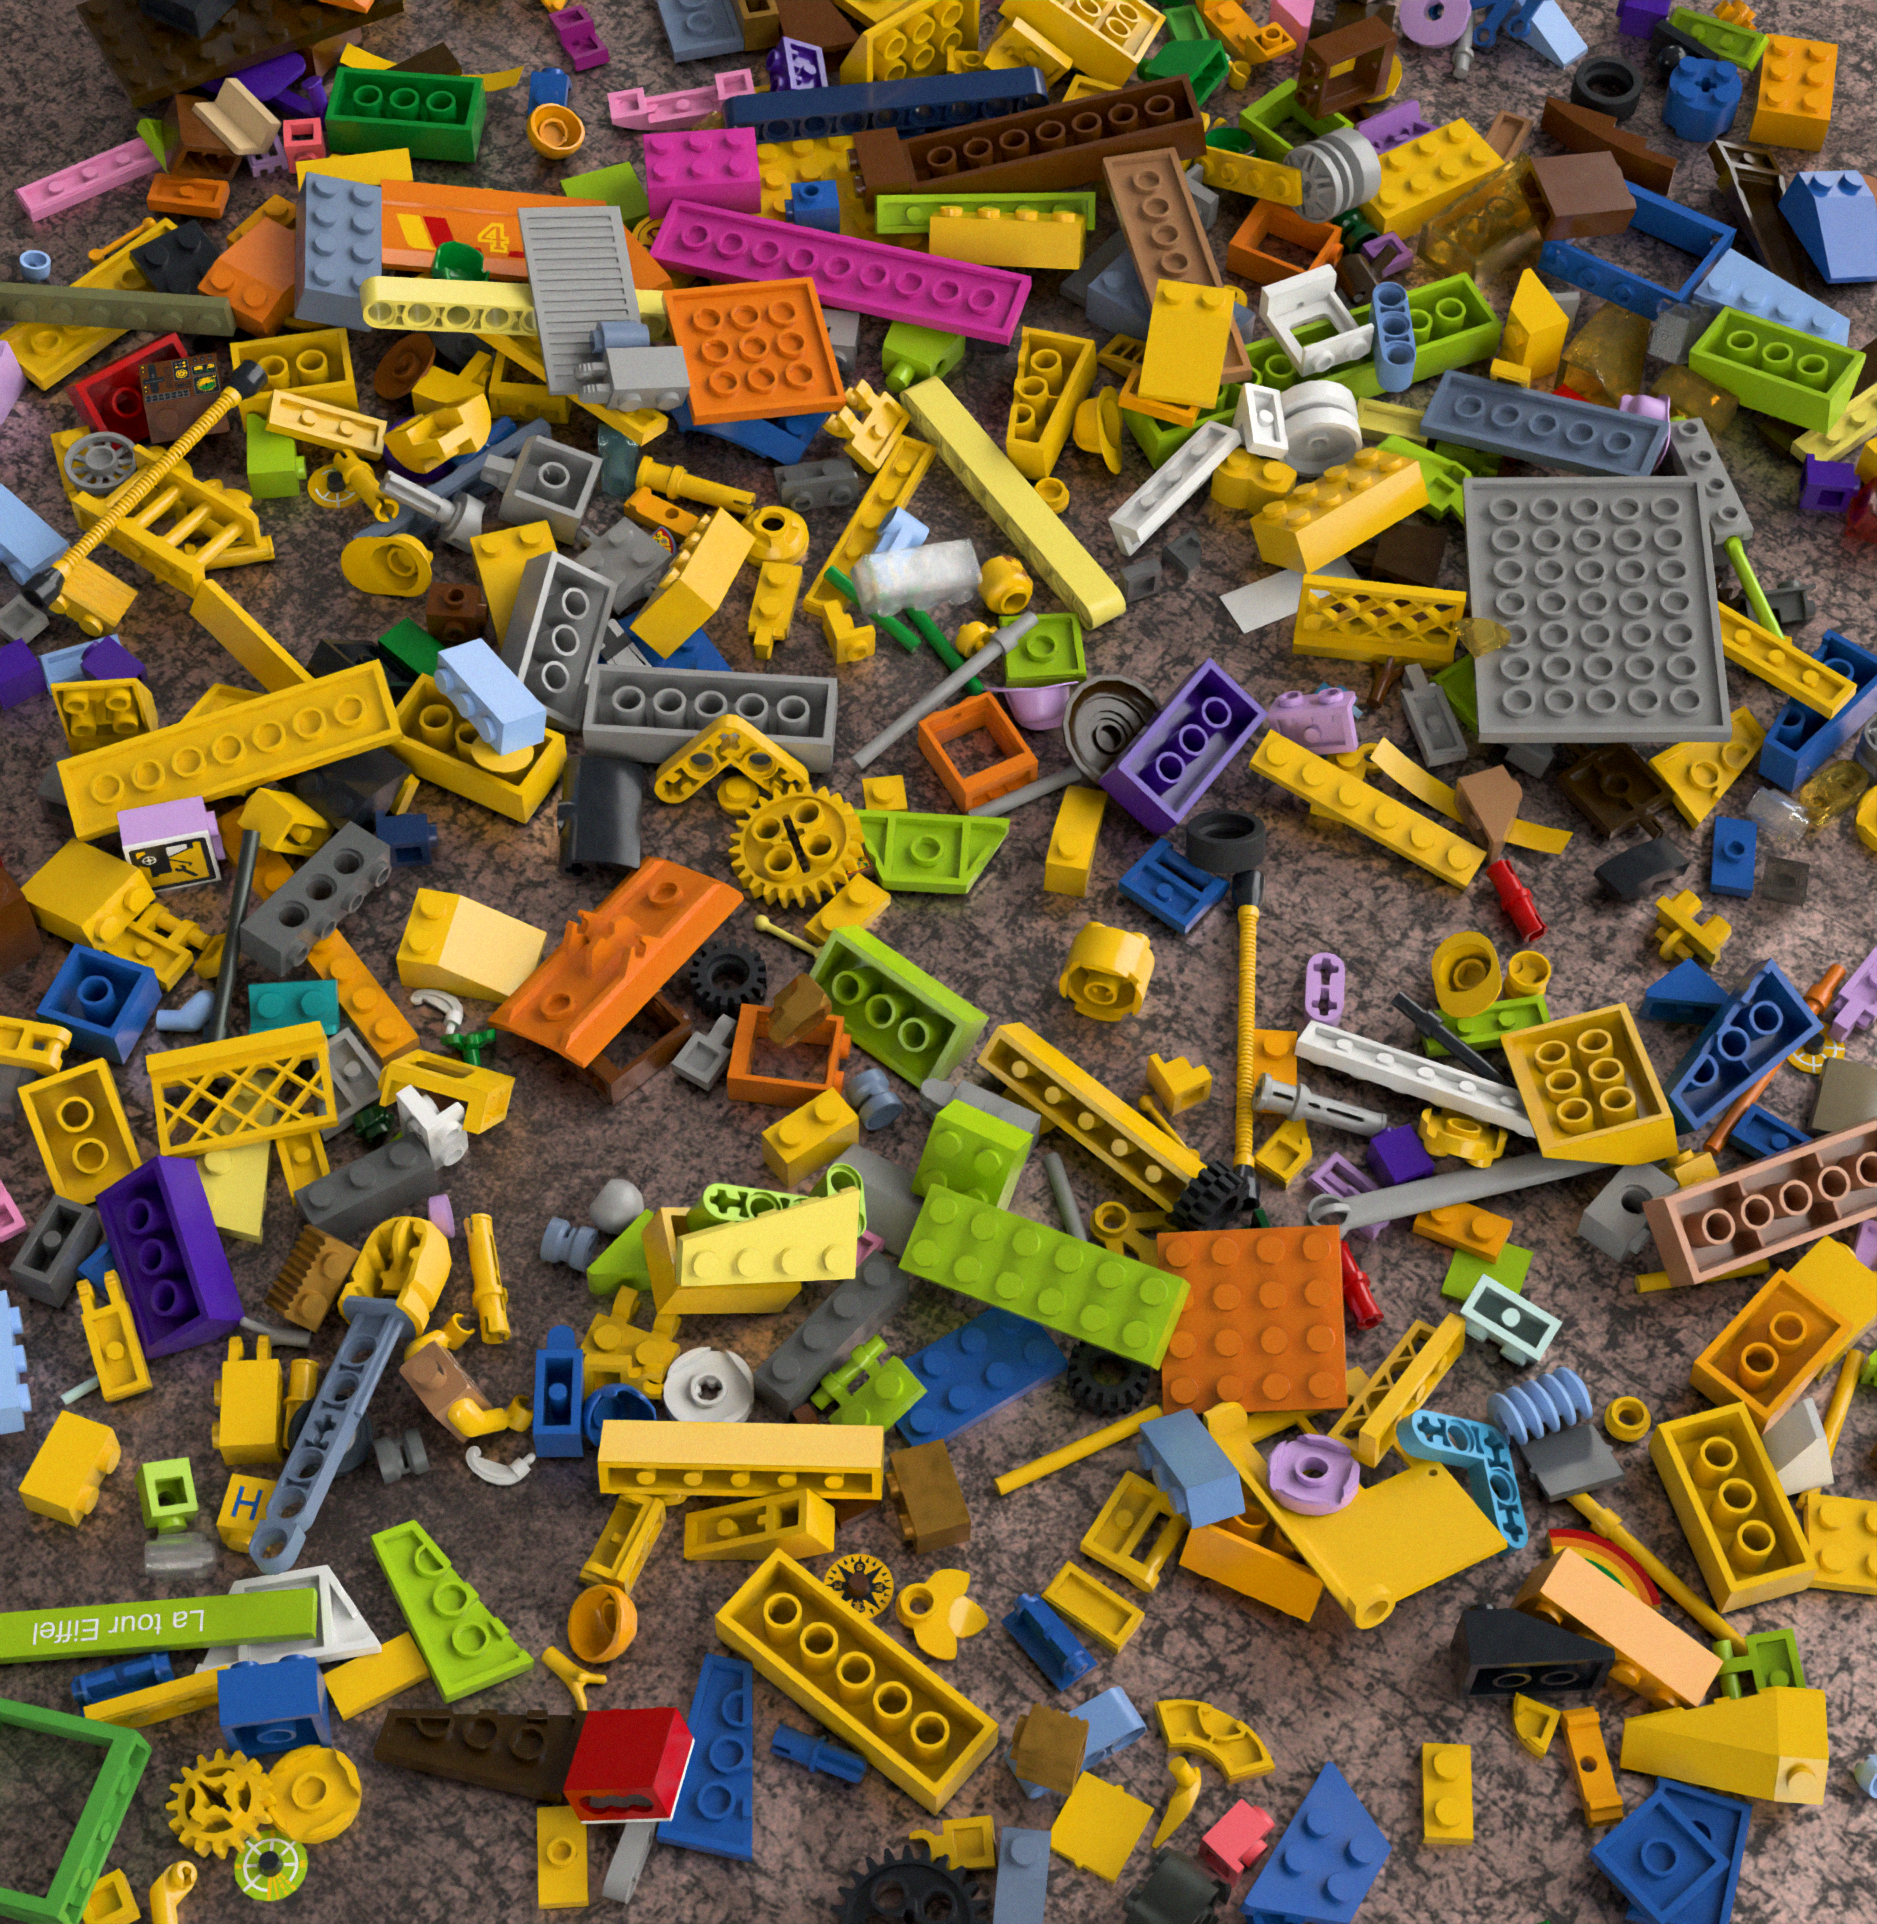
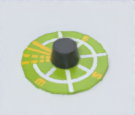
M276 1829L259 1832L262 1837L259 1842L249 1838L244 1843L245 1852L242 1854L237 1852L234 1863L236 1882L242 1891L254 1900L272 1902L284 1899L296 1891L305 1878L308 1867L306 1849L302 1843L281 1835Z

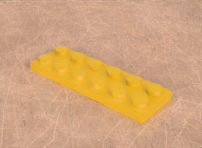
M164 218L71 284L70 287L153 292L130 261V251L178 226L168 218ZM18 322L2 333L0 340L9 343L24 375L42 390L46 391L130 329Z

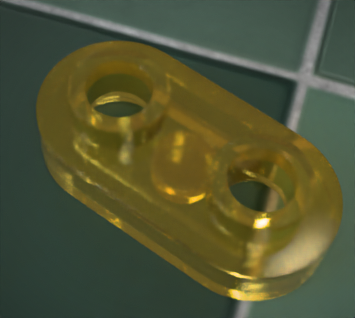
M1843 759L1835 761L1802 788L1796 803L1799 815L1812 824L1822 825L1831 822L1862 797L1868 784L1867 771L1862 765L1852 760ZM1841 784H1845L1849 788L1842 787Z

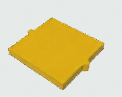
M1084 1770L1071 1796L1067 1799L1050 1830L1052 1831L1050 1849L1073 1861L1074 1867L1077 1870L1085 1868L1115 1884L1155 1808L1125 1793L1122 1785L1114 1787Z

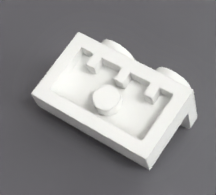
M411 1084L396 1093L402 1136L413 1131L415 1132L434 1163L435 1170L443 1165L450 1166L460 1160L469 1147L467 1131L462 1130L465 1112L461 1104L456 1102L440 1113L433 1100L427 1094L421 1097Z

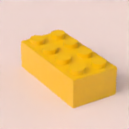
M1462 117L1379 155L1381 184L1378 193L1369 202L1358 206V208L1365 214L1367 218L1366 223L1374 225L1381 236L1394 231L1402 241L1500 195L1506 163Z
M1369 447L1356 452L1354 458L1343 465L1327 469L1324 472V476L1314 482L1296 487L1293 490V494L1283 500L1265 505L1261 513L1249 520L1262 561L1300 573L1311 574L1429 504L1430 500L1418 460Z
M425 673L419 676L395 709L404 739L384 746L389 752L411 767L413 774L524 824L529 821L563 772L564 763L567 761L565 736L545 727L544 742L532 746L534 749L533 759L527 767L508 773L493 772L481 767L471 754L472 743L480 735L478 730L467 718H463L460 715L457 707L445 694L440 693L435 684L434 677Z
M1744 1401L1658 1424L1648 1445V1450L1719 1614L1806 1590L1819 1567Z

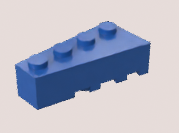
M1829 628L1822 637V642L1817 652L1814 651L1812 658L1857 684L1856 693L1831 720L1792 696L1787 704H1784L1763 741L1758 773L1791 793L1877 711V656Z
M1772 958L1751 965L1661 1087L1673 1115L1676 1136L1697 1131L1824 1028L1823 1024Z

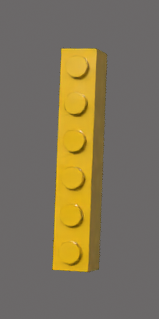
M1022 1022L997 1026L977 1059L980 1065L1168 1213L1174 1210L1172 1208L1174 1203L1181 1199L1179 1195L1183 1189L1186 1190L1190 1186L1188 1184L1193 1177L1196 1179L1201 1169H1207V1166Z
M603 1420L597 1460L600 1493L767 1497L808 1488L821 1498L882 1500L884 1426Z

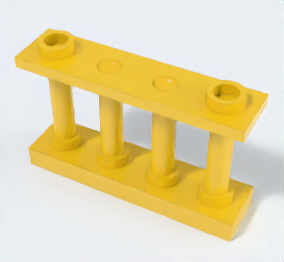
M137 444L132 448L137 471L104 500H97L84 491L80 492L72 499L78 527L88 532L162 455L158 452H151ZM173 466L163 479L155 485L164 490L162 494L134 518L124 517L102 539V542L193 599H195L201 581L206 580L204 567L235 539L240 537L255 547L262 543L259 519L250 508L246 506L241 507L176 466ZM178 500L194 509L164 536H155L146 530L147 527ZM208 518L224 527L194 555H186L176 548Z

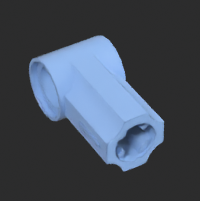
M898 505L894 506L877 529L879 538L861 569L865 574V579L875 586H882L887 589L894 586L908 558L915 554L925 541L929 528Z

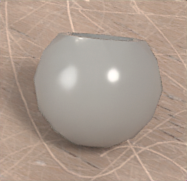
M611 1179L592 1202L588 1212L592 1222L600 1230L608 1234L620 1235L644 1211V1200L641 1192L634 1184L624 1179Z

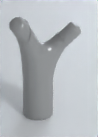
M260 1315L256 1316L254 1320L247 1317L240 1319V1325L259 1335H270L271 1347L287 1345L309 1348L311 1330L275 1325ZM255 1346V1347L252 1349V1352H253L254 1355L257 1356V1354H256V1346Z

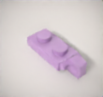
M1877 945L1840 990L1831 1010L1838 1015L1833 1020V1025L1827 1035L1840 1043L1847 1038L1855 1025L1865 1030L1877 1018Z

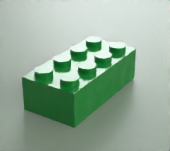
M338 66L325 116L330 151L362 154L408 148L410 158L475 163L487 112L483 78Z

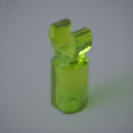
M1438 440L1434 453L1451 461H1457L1477 478L1497 477L1498 470L1495 469H1499L1502 455L1491 452L1479 454L1475 453V449Z

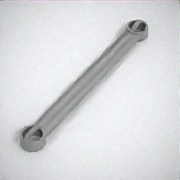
M1541 1151L1492 1162L1491 1167L1488 1168L1475 1166L1346 1198L1333 1194H1321L1314 1197L1309 1203L1304 1225H1321L1316 1222L1319 1218L1335 1212L1343 1220V1224L1340 1225L1341 1240L1347 1234V1230L1620 1164L1543 1158ZM1664 1158V1159L1652 1161V1162H1649V1163H1651V1164H1660V1163L1666 1161L1667 1159Z

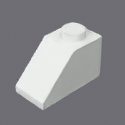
M1813 1398L1802 1400L1762 1436L1765 1450L1786 1496L1834 1483L1827 1438Z

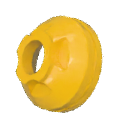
M765 506L752 511L741 522V525L756 538L745 558L756 567L762 568L763 561L794 565L805 556L808 550L809 533L804 519L791 509L782 506ZM776 518L781 520L784 526L777 531H769L762 527V523L767 519Z

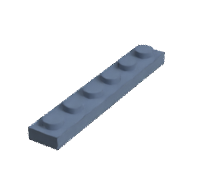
M539 417L530 424L520 427L505 440L490 446L483 454L469 463L459 466L453 473L425 489L451 503L463 492L479 499L496 488V486L480 479L488 454L505 459H518L527 437L540 435L552 440L551 426L542 417ZM401 504L395 519L390 514H387L389 522L378 520L371 525L363 527L352 538L354 540L368 536L390 537L394 534H409L419 538L439 525L440 522L406 504Z

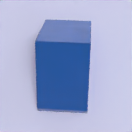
M1689 957L1646 989L1639 1009L1638 1019L1707 1026L1729 994Z

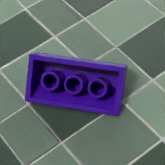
M157 1155L95 1196L145 1359H155L216 1341L240 1326V1319L245 1317L194 1159Z

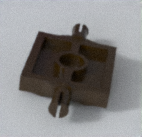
M1615 742L1595 749H1590L1585 743H1564L1563 746L1578 760L1574 766L1558 774L1556 785L1608 840L1636 826H1641L1653 840L1664 837L1667 834L1668 829L1653 814L1670 804L1675 793L1626 742Z

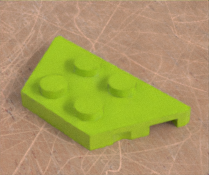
M853 809L855 814H858L862 825L861 829L865 837V842L862 845L874 866V873L883 890L967 894L1009 833L1010 818Z

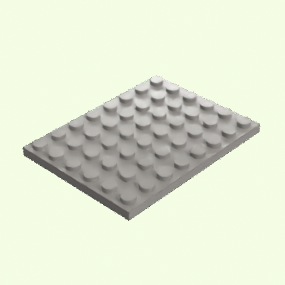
M1704 476L1463 478L1462 495L1478 743L1730 742L1732 725Z

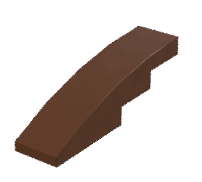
M1547 97L1540 128L1576 154L1611 151L1617 166L1622 170L1623 179L1661 194H1668L1678 159L1645 149L1647 138L1615 129L1616 117L1556 98Z

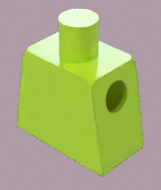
M893 320L882 348V370L888 375L885 379L886 385L892 391L900 393L906 390L909 384L916 385L932 376L942 379L964 356L966 336Z

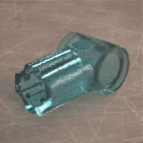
M598 424L599 458L603 459L601 465L602 491L611 494L612 497H626L628 493L635 491V458H639V445L609 424Z

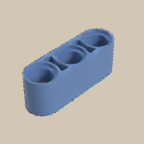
M1383 282L1378 284L1373 290L1368 324L1372 323L1374 326L1371 344L1378 384L1384 390L1397 393L1408 389L1411 385L1417 352L1406 290L1395 282Z
M1119 1686L1101 1693L1068 1712L1070 1717L1077 1715L1080 1721L1087 1718L1090 1724L1085 1757L1079 1774L1130 1746L1147 1731V1726L1122 1687ZM1012 1745L1004 1753L1003 1758L1013 1774L1016 1775L1017 1761L1010 1759ZM1016 1777L1029 1799L1038 1798L1052 1790Z

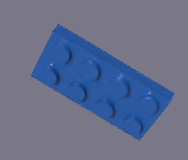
M993 1307L902 1361L928 1392L893 1424L895 1431L907 1448L943 1439L944 1443H947L1068 1369V1360L1041 1325Z

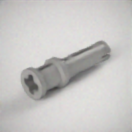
M1265 1072L1260 1075L1252 1097L1253 1110L1260 1112L1264 1108L1285 1114L1287 1119L1293 1122L1306 1118L1371 1138L1386 1127L1387 1116L1384 1113L1373 1112L1310 1093V1088L1305 1084L1298 1082L1294 1086L1272 1079L1271 1074Z

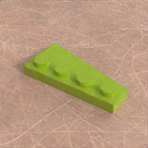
M415 1519L371 1535L370 1545L445 1704L534 1668V1659L525 1649L521 1650L509 1636L507 1627L498 1617L494 1618L479 1600V1594L468 1582L464 1583L451 1567V1561Z

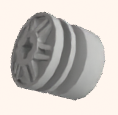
M1348 127L1333 130L1320 136L1315 141L1307 142L1303 146L1292 149L1284 157L1282 163L1283 165L1301 170L1303 204L1291 207L1303 220L1314 224L1329 221L1333 217L1343 214L1346 210L1354 209L1369 202L1377 195L1381 184V166L1376 151L1365 136L1359 131Z

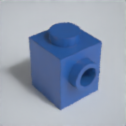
M835 180L791 183V199L784 200L786 223L793 222L795 225L840 234V207Z

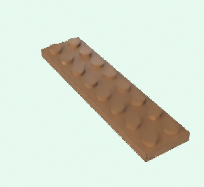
M1175 147L1102 158V171L1150 315L1152 314L1158 279L1224 288ZM1234 314L1232 316L1220 385L1252 379L1253 369Z

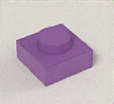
M1394 231L1362 244L1360 254H1363L1369 263L1387 244L1397 251L1398 255L1383 270L1384 277L1412 266L1414 255Z

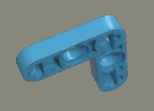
M1417 1410L1398 1422L1396 1435L1400 1445L1409 1455L1468 1469L1475 1504L1508 1541V1547L1495 1555L1507 1557L1527 1545L1528 1531L1509 1446L1503 1434L1496 1427L1427 1410ZM1448 1433H1450L1456 1441L1458 1449L1454 1447V1445L1450 1441ZM1490 1482L1494 1484V1486L1498 1490L1500 1499L1494 1493Z

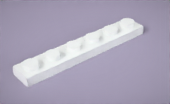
M1314 1020L1310 1021L1297 1040L1294 1055L1308 1059L1316 1065H1326L1349 1073L1354 1078L1366 1079L1389 1087L1397 1093L1409 1094L1430 1101L1438 1107L1450 1108L1470 1115L1478 1121L1490 1122L1514 1130L1519 1135L1536 1138L1519 1091Z

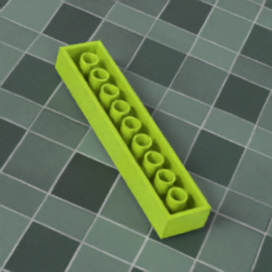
M1467 272L1406 291L1417 352L1411 384L1444 373L1446 369L1453 370L1496 355L1503 324ZM1371 303L1349 310V313L1359 327L1368 324ZM1327 318L1290 330L1302 349L1303 347L1339 335L1332 322ZM1271 336L1244 345L1253 369L1252 379L1220 385L1215 409L1202 407L1192 429L1122 407L1123 418L1154 470H1158L1208 420L1230 428L1232 427L1240 390L1245 382L1280 390L1281 394L1297 384L1307 381L1327 380L1342 384L1349 389L1356 402H1358L1359 397L1368 399L1388 392L1378 384L1372 344L1370 353L1357 360H1349L1332 366L1324 372H1316L1301 377L1275 337Z

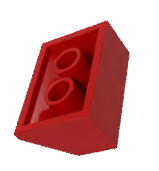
M176 332L163 334L70 383L64 388L86 426L89 425L92 433H118L127 437L135 444L150 436L138 365L189 356ZM112 442L111 448L116 452L123 445Z

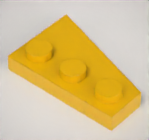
M1745 705L1730 713L1732 725L1730 742H1680L1653 757L1647 764L1675 793L1672 802L1694 830H1696L1763 746L1767 733Z

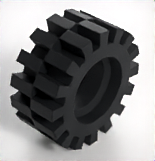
M729 939V946L723 947L722 941L719 940L714 942L715 950H711L706 945L701 949L702 957L696 954L693 958V966H690L689 970L691 996H693V1003L696 1008L701 1006V1013L706 1017L713 1011V1019L715 1021L723 1013L736 1020L735 1015L740 1014L742 1003L761 1006L760 1001L765 1002L767 997L766 964L764 960H761V954L756 949L750 953V944L743 942L742 946L737 948L736 940ZM723 972H736L745 978L744 984L734 990L718 989L713 985L712 980L716 975Z
M1217 1160L1216 1163L1213 1161L1209 1163L1207 1169L1203 1168L1199 1171L1196 1179L1193 1177L1188 1183L1190 1186L1186 1190H1182L1179 1195L1181 1199L1176 1201L1172 1207L1174 1210L1170 1213V1222L1181 1232L1224 1230L1228 1221L1232 1222L1236 1217L1234 1215L1235 1212L1244 1205L1242 1201L1248 1197L1250 1184L1223 1161Z
M1080 1341L1079 1346L1076 1344L1073 1346L1068 1363L1067 1383L1068 1387H1071V1396L1074 1401L1080 1398V1407L1086 1411L1089 1406L1094 1407L1093 1415L1101 1417L1102 1409L1109 1410V1418L1117 1417L1118 1409H1122L1124 1415L1132 1411L1133 1403L1137 1407L1141 1404L1143 1394H1147L1149 1386V1367ZM1113 1360L1123 1365L1127 1375L1117 1385H1103L1093 1378L1091 1369L1098 1361Z

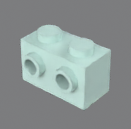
M1485 1274L1480 1277L1457 1314L1466 1319V1334L1480 1342H1484L1486 1338H1489L1502 1346L1499 1352L1502 1356L1521 1367L1526 1362L1534 1366L1541 1359L1563 1323Z

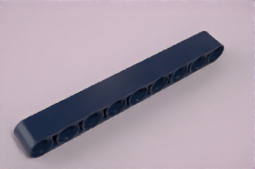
M1026 66L737 95L730 97L723 103L722 115L725 129L754 127L757 145L852 135L855 132L896 127V130L974 123L1048 106L1049 99L1043 72L1039 68Z

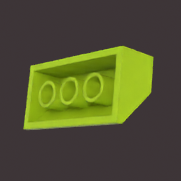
M1725 306L1689 351L1688 386L1828 435L1847 408L1865 362L1866 353Z
M857 924L833 928L809 973V976L824 990L832 1003V1011L829 1015L844 1016L845 1033L852 1034V1041L919 1089L921 1083L924 1080H928V1078L932 1079L934 1077L935 1079L939 1078V1081H944L971 1052L990 1018Z

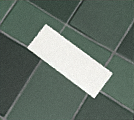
M1344 555L1311 573L1313 575L1361 580ZM1287 569L1219 596V598L1245 634L1297 612L1303 573ZM1310 589L1319 599L1330 594L1328 591Z

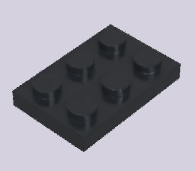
M193 219L131 250L129 259L153 292L199 295L197 287L220 256V253L197 221ZM183 333L192 347L216 336Z

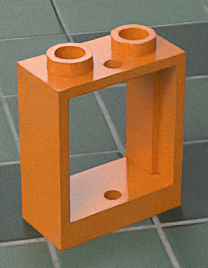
M1260 198L1229 242L1226 270L1265 286L1307 272V270L1256 250L1267 233L1319 253L1308 271L1327 264L1336 266L1344 250V245L1340 244L1342 228L1327 221L1317 224L1308 222L1293 211L1292 207Z
M991 691L978 696L967 697L958 705L941 712H933L923 720L918 721V747L963 815L968 810L1037 781L1038 760ZM986 726L1008 760L963 779L941 745Z
M741 1004L727 1074L728 1099L800 1108L831 1087H834L842 1097L845 1071H839L841 1059H849L852 1034L845 1033L844 1016L828 1015L817 1028L799 1041L830 1046L823 1084L751 1075L758 1037L769 1038L766 1020L772 1014L773 1007Z

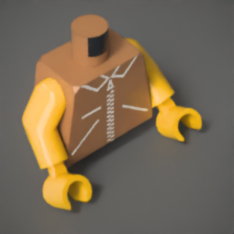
M455 1313L440 1330H434L410 1342L404 1351L405 1363L398 1369L431 1414L463 1444L471 1437L502 1431L507 1426L513 1430L523 1432L532 1422L534 1409L529 1410L525 1408L529 1401L527 1396L516 1395L506 1411L500 1407L494 1408L457 1359L447 1349L458 1350L475 1332L474 1328L467 1331L458 1325L464 1317L463 1314Z

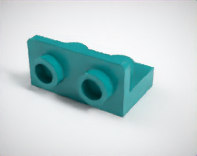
M337 979L251 983L248 985L251 1028L248 1029V1035L319 1020L327 1039H330V1034H337L341 1030Z

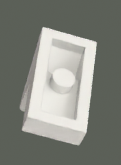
M1245 382L1240 390L1231 428L1238 430L1242 441L1240 444L1246 445L1247 452L1282 460L1289 451L1280 390Z

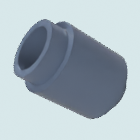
M636 320L601 321L597 323L596 330L590 331V349L592 354H597L600 361L606 348L650 347L647 325L638 324Z

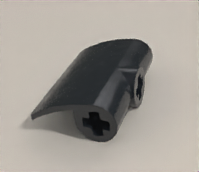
M594 756L572 757L564 763L562 800H558L557 829L558 836H560L558 871L562 876L571 880H586L595 874L596 863L614 865L634 871L640 869L644 774L642 765L619 759Z

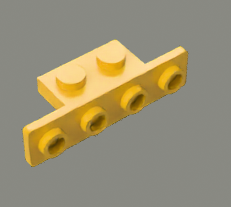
M1206 146L1207 155L1194 158V165L1198 163L1204 167L1202 181L1204 184L1293 207L1303 204L1302 172L1299 168Z

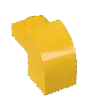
M478 350L458 376L432 365L427 375L421 378L411 390L415 415L419 413L426 415L437 409L445 408L447 401L482 392L486 397L493 372L492 356Z

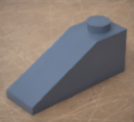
M1002 1826L993 1924H1043L1052 1831Z

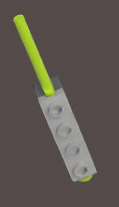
M1675 416L1670 418V441L1666 454L1660 464L1665 476H1704L1714 566L1732 564L1761 627L1786 641L1747 559L1751 542L1750 538H1752L1754 528L1701 417L1686 419L1681 416Z

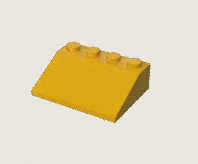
M919 0L864 31L840 66V85L944 74L947 72V45H955V51H978L980 0Z
M1004 0L998 10L1009 23L1018 16L1074 60L1071 65L1072 68L1081 70L1092 79L1121 88L1139 64L1167 18L1143 0Z
M1626 1002L1499 1035L1543 1158L1637 1166L1679 1155L1673 1115Z

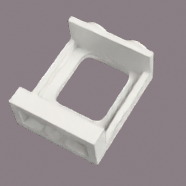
M1330 264L1262 287L1258 314L1301 377L1316 372H1324L1332 366L1349 360H1357L1370 353L1374 326L1372 323L1361 327L1358 326L1334 291L1337 273ZM1324 317L1329 319L1339 332V335L1303 347L1302 349L1290 329Z

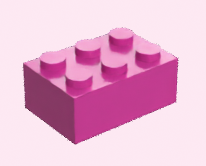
M754 127L643 134L650 219H664L673 198L745 214L761 213V184Z

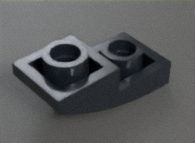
M1661 837L1618 854L1596 868L1593 876L1606 888L1611 896L1615 897L1618 901L1649 895L1654 883L1657 881L1683 876L1690 862L1668 840Z

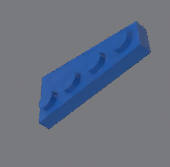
M706 1653L686 1724L695 1740L672 1821H660L656 1835L657 1842L752 1863L753 1665L750 1662Z

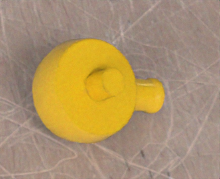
M975 621L968 625L964 624L958 630L959 634L955 640V646L960 654L971 658L990 642V636L999 629L996 626L988 628L980 621Z

